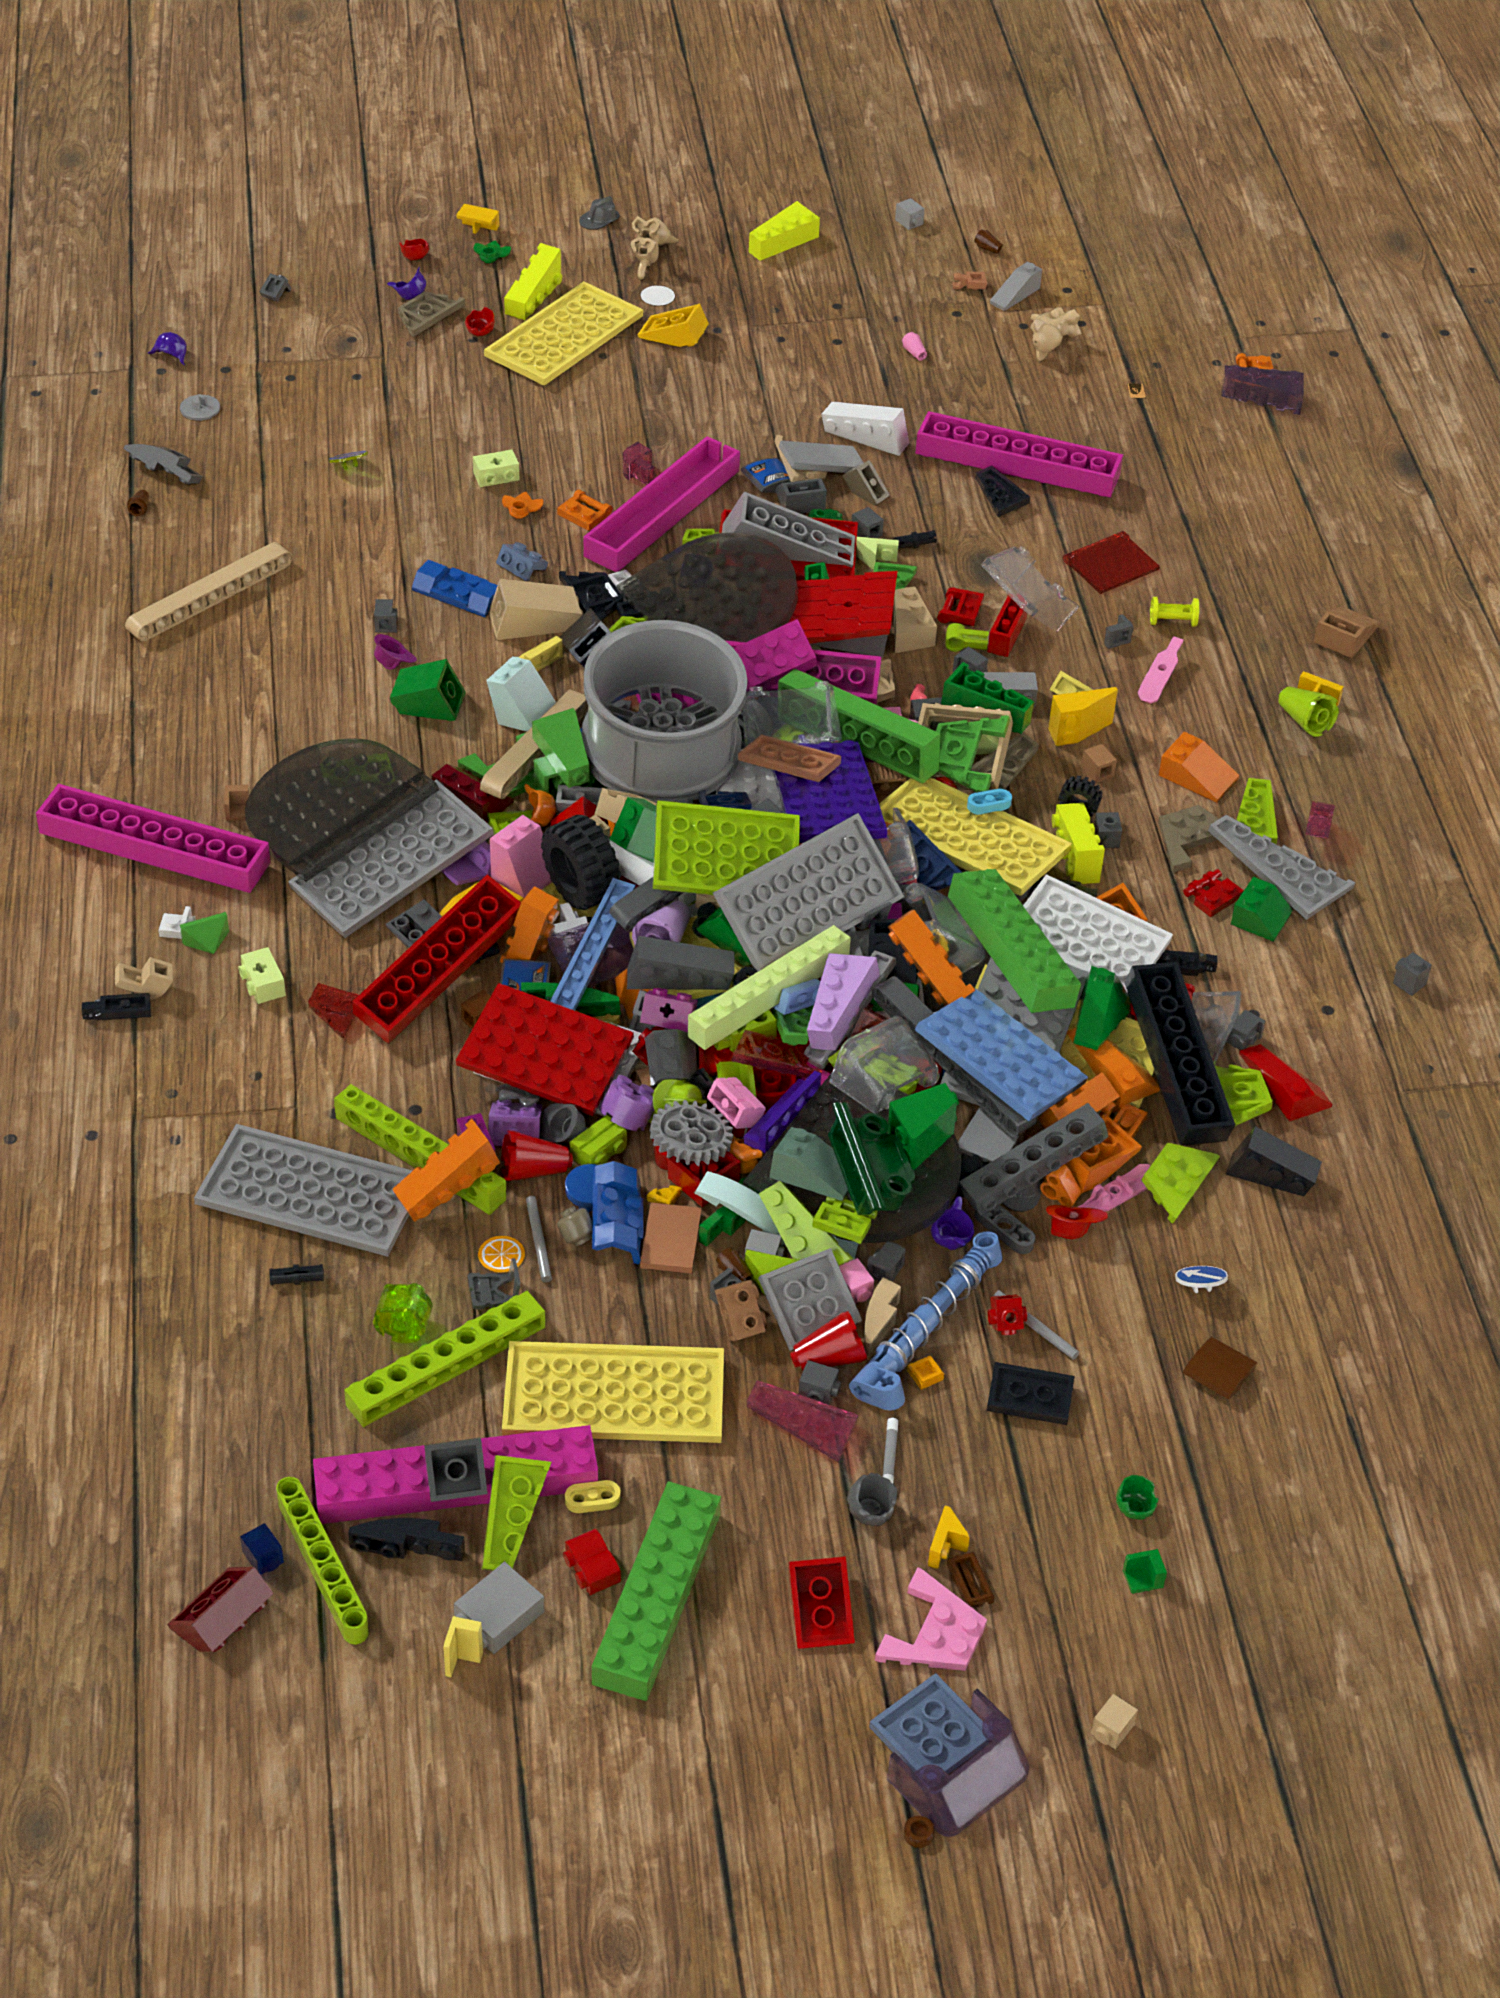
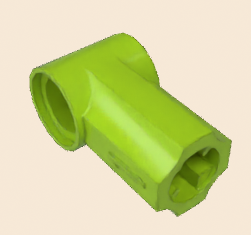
M958 623L950 624L946 630V648L953 652L961 651L967 647L987 650L989 631L965 629L963 625Z

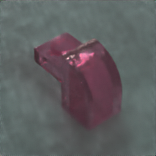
M640 442L632 444L623 452V475L627 480L635 477L645 485L654 480L652 450Z
M1312 800L1305 835L1328 839L1335 805Z

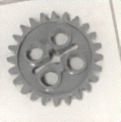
M686 1100L683 1101V1105L674 1101L673 1107L665 1104L664 1110L659 1108L657 1114L653 1115L650 1126V1139H654V1146H660V1153L667 1151V1158L675 1156L677 1163L684 1159L686 1165H689L691 1161H694L697 1166L700 1165V1161H704L709 1165L710 1159L718 1162L719 1156L725 1157L726 1151L729 1152L733 1139V1127L729 1126L728 1120H723L721 1113L715 1114L716 1108L706 1109L707 1104H703L700 1107L697 1101H694L692 1105H689Z

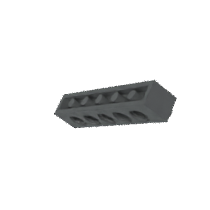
M1089 1103L1083 1105L959 1181L964 1197L980 1216L993 1210L997 1205L1014 1197L1018 1192L1037 1183L1044 1176L1058 1170L1062 1165L1079 1157L1083 1152L1108 1138L1105 1121Z

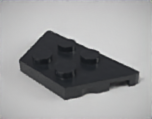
M566 571L559 572V579L562 584L574 588L575 594L579 599V607L583 613H586L591 608L602 621L617 609V603L624 602L623 595L606 572H579V576L566 575Z

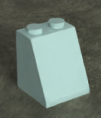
M512 657L486 680L498 725L528 731L532 727V721L540 719L556 703L530 660Z

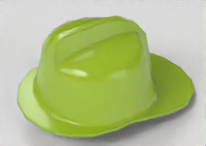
M663 1080L657 1085L653 1094V1107L656 1113L659 1108L664 1110L665 1104L673 1107L674 1101L680 1105H683L684 1100L689 1105L697 1101L700 1107L703 1104H707V1101L702 1099V1093L697 1086L685 1080Z

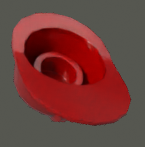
M1050 1205L1046 1208V1212L1051 1215V1234L1066 1239L1080 1238L1087 1233L1091 1223L1102 1222L1108 1218L1107 1212L1096 1208L1068 1207L1063 1205Z

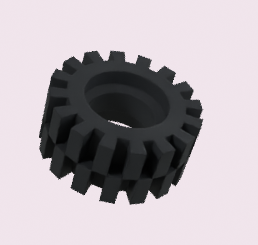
M1072 776L1069 780L1065 781L1058 801H1060L1059 804L1084 803L1089 816L1092 817L1098 810L1103 793L1100 790L1099 784L1095 786L1093 779L1089 782V777L1085 776L1084 779H1081V776H1077L1075 779ZM1074 794L1082 795L1087 800L1078 799Z

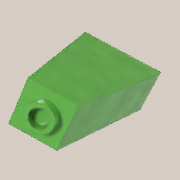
M571 708L532 721L533 740L566 786L571 788L589 782V762L575 709Z

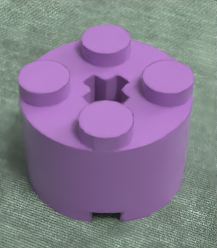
M618 1075L617 1079L612 1081L599 1109L604 1116L607 1112L612 1115L611 1121L623 1128L637 1131L638 1127H641V1131H644L655 1110L653 1107L654 1090L645 1084H641V1086L636 1085L628 1077Z

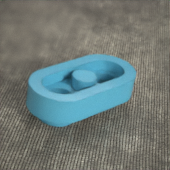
M1004 789L973 793L968 797L967 809L976 815L1003 811L1011 806L1012 794Z

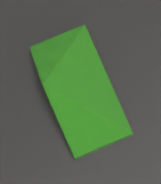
M223 912L181 924L180 932L183 945L214 954L229 933L227 913Z

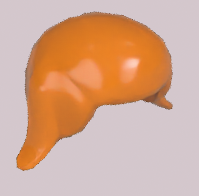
M525 784L524 788L529 795V802L533 806L530 820L540 825V827L549 825L556 815V801L554 797L545 791L535 790L528 784Z
M733 1136L729 1152L741 1161L740 1174L757 1170L759 1167L758 1158L763 1157V1152L744 1144V1139H737Z

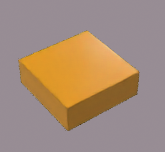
M931 1355L907 1366V1372L920 1390L944 1380V1373Z

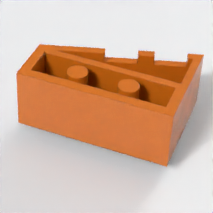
M535 886L530 890L521 902L513 924L516 927L514 937H508L506 943L510 947L502 954L500 962L503 963V958L535 961L542 952H547L552 942L549 938L555 930L553 922L559 914V910H557L559 899Z
M1101 1072L1079 1089L1070 1093L1059 1103L1051 1106L1038 1119L1046 1129L1087 1103L1097 1113L1102 1111L1105 1114L1116 1106L1113 1101L1120 1096L1103 1072Z

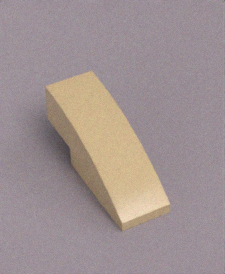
M884 1277L875 1288L866 1313L863 1346L867 1360L871 1358L879 1344L883 1342L896 1323V1306L900 1301L901 1286Z

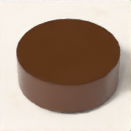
M924 1816L909 1818L904 1826L903 1834L905 1841L915 1848L928 1846L934 1837L933 1823Z

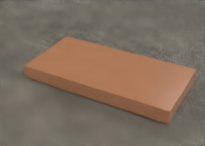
M762 734L738 753L739 761L820 782L841 764L840 755Z

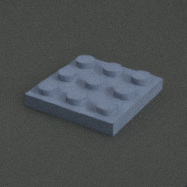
M936 1673L872 1719L869 1728L927 1789L931 1788L991 1743L995 1737V1733Z

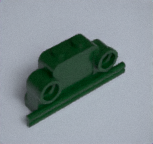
M846 1102L833 1103L832 1107L836 1120L828 1133V1137L857 1215H869L873 1211H894L899 1209L904 1199L909 1195L912 1188L911 1184L915 1180L914 1170L910 1166L907 1152L903 1148L901 1140L893 1134H886L888 1123L882 1116L875 1113H867L862 1118H853Z

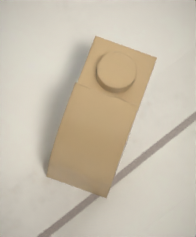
M152 957L148 959L142 969L118 963L115 968L116 987L132 991L134 994L150 993L151 1000L162 996L173 982L172 964Z

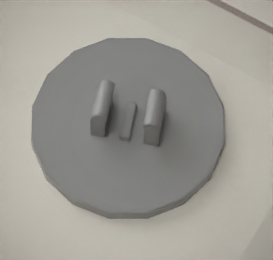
M199 394L190 396L180 404L181 414L187 419L196 421L210 419L220 411L218 400L209 395Z

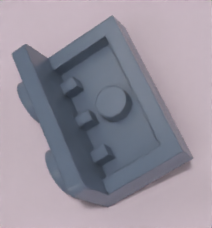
M519 542L503 544L496 561L498 565L525 581H529L533 570H546L549 562L542 559L541 554L527 550V546Z

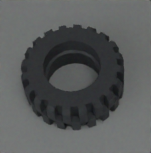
M575 815L548 827L541 839L542 858L546 864V871L549 872V878L556 886L557 892L563 896L566 902L570 903V906L576 909L586 910L600 904L612 879L620 880L621 878L619 861L615 856L616 852L611 846L608 836H605L603 833V829L597 826L596 822L593 819H589L588 816Z

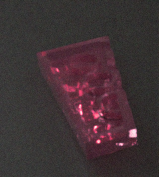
M758 1380L747 1399V1407L838 1463L858 1422L857 1414Z

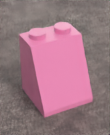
M522 815L490 838L491 878L523 898L526 897L534 886L542 890L552 883L549 878V872L545 868V861L542 858L541 839L543 833L540 825Z

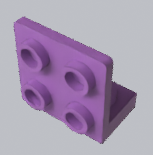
M486 841L482 842L441 872L455 885L480 881L487 874L491 877L490 845Z
M511 1100L492 1102L489 1113L488 1132L493 1145L502 1146L504 1136L508 1134L507 1130L517 1131L540 1139L542 1104L535 1103L532 1106L524 1107L521 1103H512Z

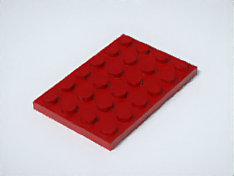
M498 983L458 1054L456 1065L556 1103L575 1105L578 1111L593 1116L634 1039V1032Z

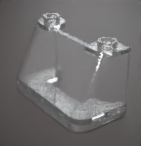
M828 681L815 682V686L804 689L763 691V687H749V691L746 692L743 706L745 747L761 734L795 744L842 742L834 689L832 685H828Z
M912 883L902 890L904 899L912 910L916 911L934 935V942H938L949 956L947 960L953 962L962 973L980 964L985 959L986 952L983 945L947 896L922 883Z
M894 1016L845 1041L839 1051L829 1082L876 1114L884 1109H889L890 1102L895 1100L894 1094L897 1089L919 1079V1085L924 1088L933 1086L939 1079V1069L908 1022L900 1016Z

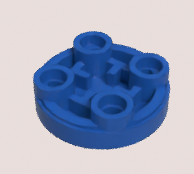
M597 1164L578 1166L567 1175L565 1180V1193L568 1199L573 1204L579 1206V1208L587 1209L588 1212L593 1211V1168Z

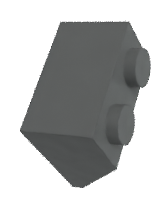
M678 1029L653 1030L645 1038L651 1087H655L667 1079L685 1080L690 1084H697L692 1079L693 1074L698 1076L695 1073L698 1070L695 1042L688 1037V1032Z

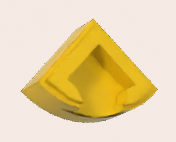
M670 1185L669 1188L658 1190L655 1188L647 1194V1201L674 1205L682 1194V1188Z

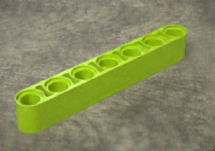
M285 1477L276 1486L281 1513L343 1638L350 1644H360L367 1639L369 1634L366 1611L301 1482L295 1477Z

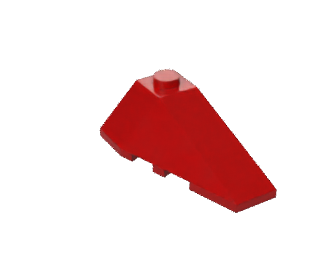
M1262 1044L1239 1051V1055L1250 1069L1261 1071L1271 1098L1289 1122L1332 1107L1333 1104L1318 1085Z

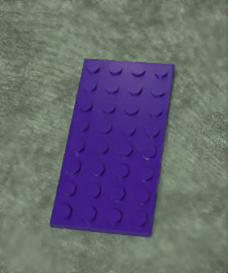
M846 740L842 743H799V745L841 756V764L820 782L772 770L784 814L800 815L799 843H805L859 813L872 839L887 838V827L858 742Z

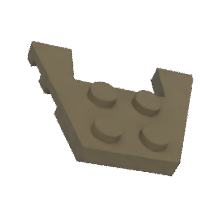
M1200 805L1159 816L1158 824L1163 843H1165L1167 848L1166 854L1168 859H1170L1172 873L1191 867L1192 860L1184 850L1218 840L1208 829L1219 818Z

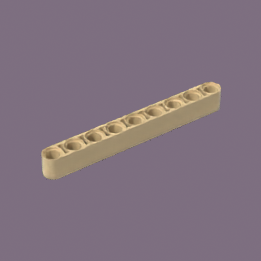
M277 542L270 543L136 612L127 619L125 627L140 641H147L285 569L290 565L293 556Z
M569 689L541 718L574 708L579 722L588 711L585 695ZM532 727L484 775L480 785L482 792L504 799L534 768V759L545 756L532 738Z

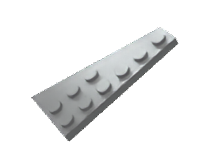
M1227 815L1212 823L1208 829L1216 839L1258 877L1275 885L1287 903L1306 920L1354 888L1355 882L1348 879L1345 881L1337 877V873L1331 869L1326 871L1316 866L1315 861L1285 845L1280 847L1272 843L1271 838L1265 835L1261 837L1251 832L1250 827Z

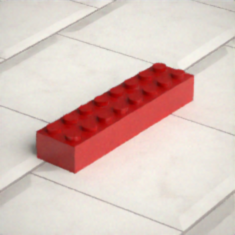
M487 874L352 1001L353 1014L389 1044L513 926L521 902Z

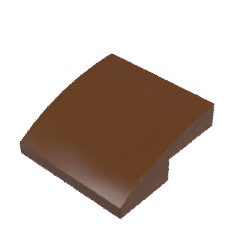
M1211 1336L1188 1362L1183 1370V1374L1223 1397L1230 1399L1240 1390L1243 1381L1255 1370L1258 1362Z

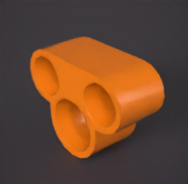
M1065 1164L1058 1170L1046 1175V1179L1040 1185L1041 1192L1047 1198L1058 1200L1063 1206L1072 1207L1082 1194L1070 1169Z

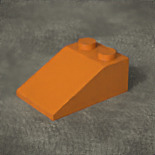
M1183 732L1161 758L1159 776L1216 803L1239 779V774L1204 740L1187 732Z
M1109 1116L1102 1118L1105 1121L1109 1137L1065 1164L1070 1169L1082 1193L1104 1182L1142 1148L1138 1142Z

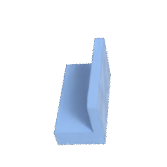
M815 978L782 989L779 1004L773 1008L786 1015L813 1006L821 981Z

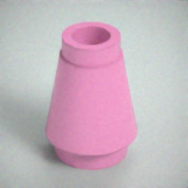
M914 332L906 334L902 339L903 347L917 360L925 359L927 352L920 336Z

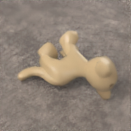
M637 216L632 222L633 230L638 234L637 238L631 241V247L640 261L638 268L639 279L644 278L646 267L656 262L659 246L679 242L677 238L671 235L665 223L656 217L645 221Z
M1058 307L1051 312L1041 315H1031L1033 323L1030 328L1034 332L1033 344L1036 348V358L1039 362L1061 344L1063 336L1067 335L1071 338H1076L1082 334L1077 324L1080 315L1074 309L1064 313L1063 309Z

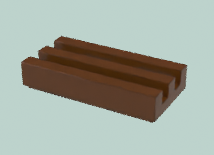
M974 1552L947 1559V1567L962 1600L973 1608L974 1605L981 1607L985 1602H988V1604L994 1603L995 1597ZM965 1561H969L984 1595L979 1594ZM957 1563L962 1571V1574L967 1582V1585L972 1593L973 1598H971L968 1592V1589L956 1565Z

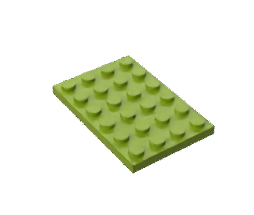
M657 800L652 889L713 895L715 891L799 846L800 815Z

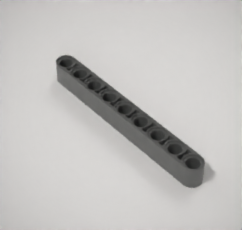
M769 798L750 809L783 813ZM652 877L618 900L611 907L609 914L624 930L628 931L634 928L639 920L663 908L684 892L652 889Z
M893 976L872 989V995L877 1004L1011 1136L1016 1137L1037 1123L1036 1117L1030 1121L1026 1120L915 1031L920 1021L934 1013L897 977Z

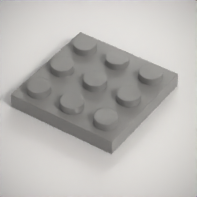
M831 1248L761 1275L758 1278L789 1351L793 1350V1346L842 1312L849 1311L855 1325L862 1322Z

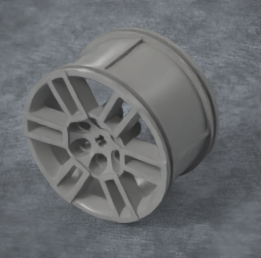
M652 620L634 623L617 629L603 638L594 647L586 661L584 670V694L588 703V712L582 726V739L590 772L602 785L607 786L611 790L638 794L657 803V800L683 803L698 799L699 791L705 790L706 795L712 793L731 778L739 762L738 753L741 751L742 738L738 716L743 709L747 690L745 666L731 645L711 631L693 624L671 620ZM651 693H660L661 704L652 699ZM671 693L691 697L699 702L682 710V702L677 698H672ZM640 694L639 713L612 705L625 697Z

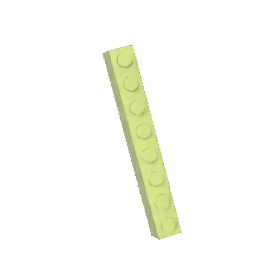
M834 925L689 1014L688 1037L704 1050L708 1049L779 1004L782 989L820 978L823 975L829 953L850 955L851 937Z

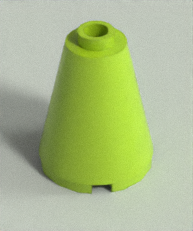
M1291 686L1286 687L1279 694V705L1306 733L1313 737L1322 736L1323 734L1321 733L1324 730L1329 731L1337 720L1339 708L1336 706V702L1338 701L1331 695Z

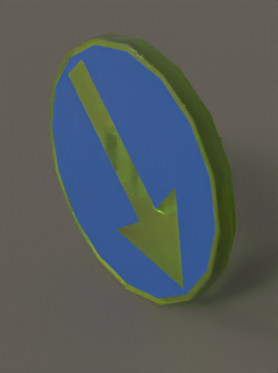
M356 451L329 458L328 462H341L343 469L347 470L346 461L352 460L353 467H358L357 458L368 455V451Z

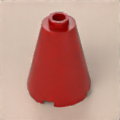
M507 1130L508 1134L504 1136L501 1151V1161H504L506 1169H501V1175L506 1181L565 1173L567 1168H571L573 1154L569 1152L568 1147L517 1131Z
M849 1311L842 1312L793 1346L794 1352L790 1353V1357L795 1368L800 1367L804 1371L807 1361L835 1367L861 1363L867 1359L862 1340L858 1336L856 1325Z

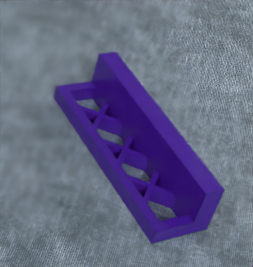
M814 1071L805 1081L798 1079L744 1135V1144L766 1153L820 1096L821 1073Z

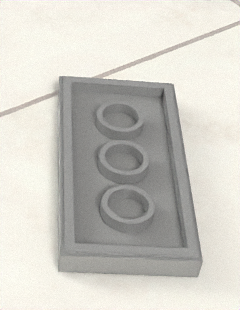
M780 441L779 444L780 450L792 469L846 473L863 463L853 446Z

